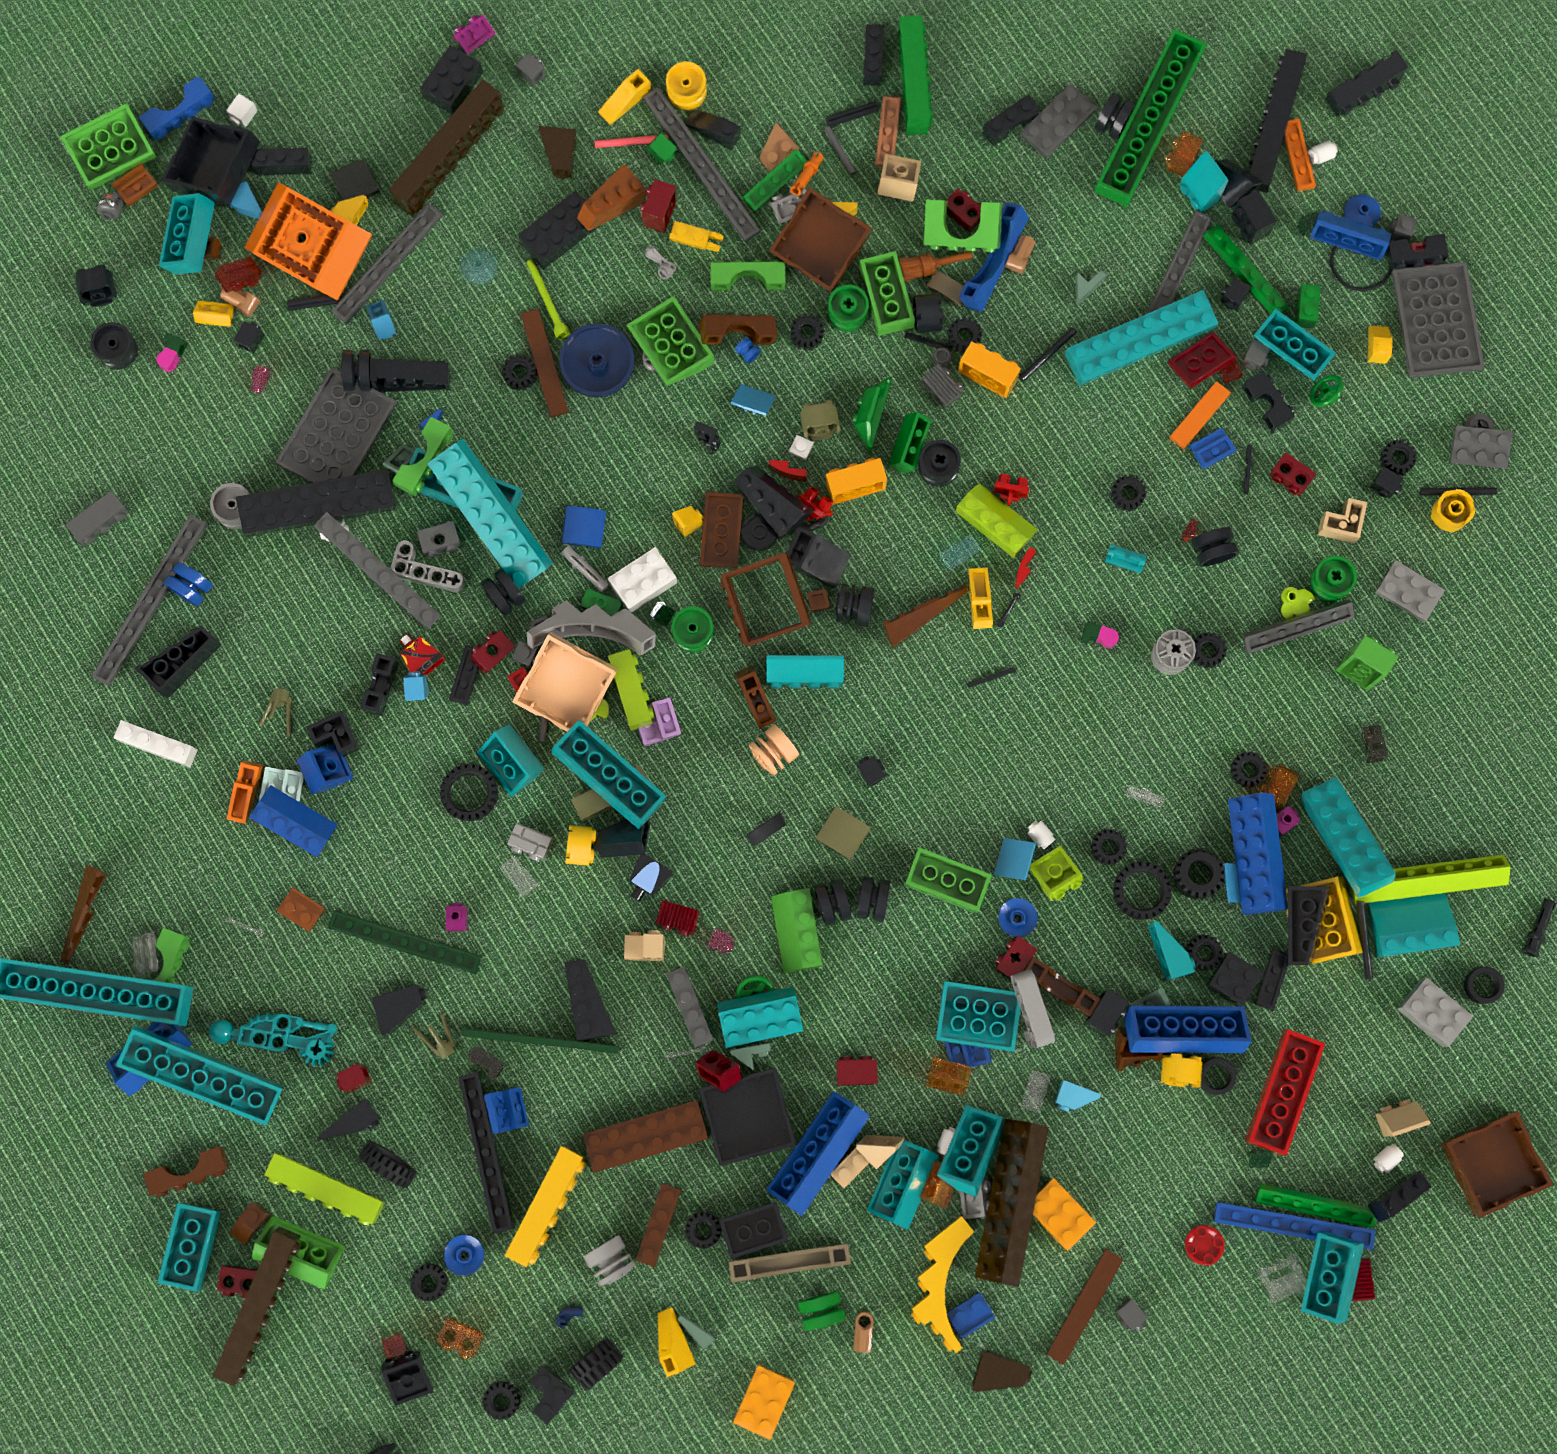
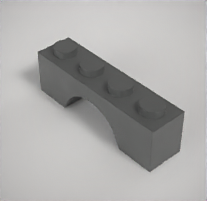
M685 967L666 973L694 1047L698 1048L713 1042L714 1040Z

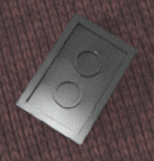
M1455 425L1449 463L1507 469L1513 431Z

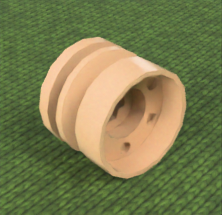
M773 724L764 732L767 738L766 742L757 737L756 741L760 747L754 742H751L749 747L754 758L762 768L775 776L778 772L774 764L782 770L784 767L780 760L783 758L786 762L791 763L799 756V753L781 729Z

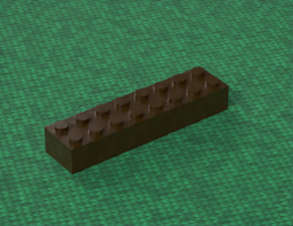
M482 80L389 188L394 203L410 216L421 210L423 203L426 199H430L433 196L437 186L444 183L448 173L456 169L458 162L461 158L467 156L471 146L477 144L483 132L490 129L494 119L502 115L504 105L500 91L485 80Z
M1005 1119L975 1278L1015 1287L1020 1285L1049 1127L1011 1119Z

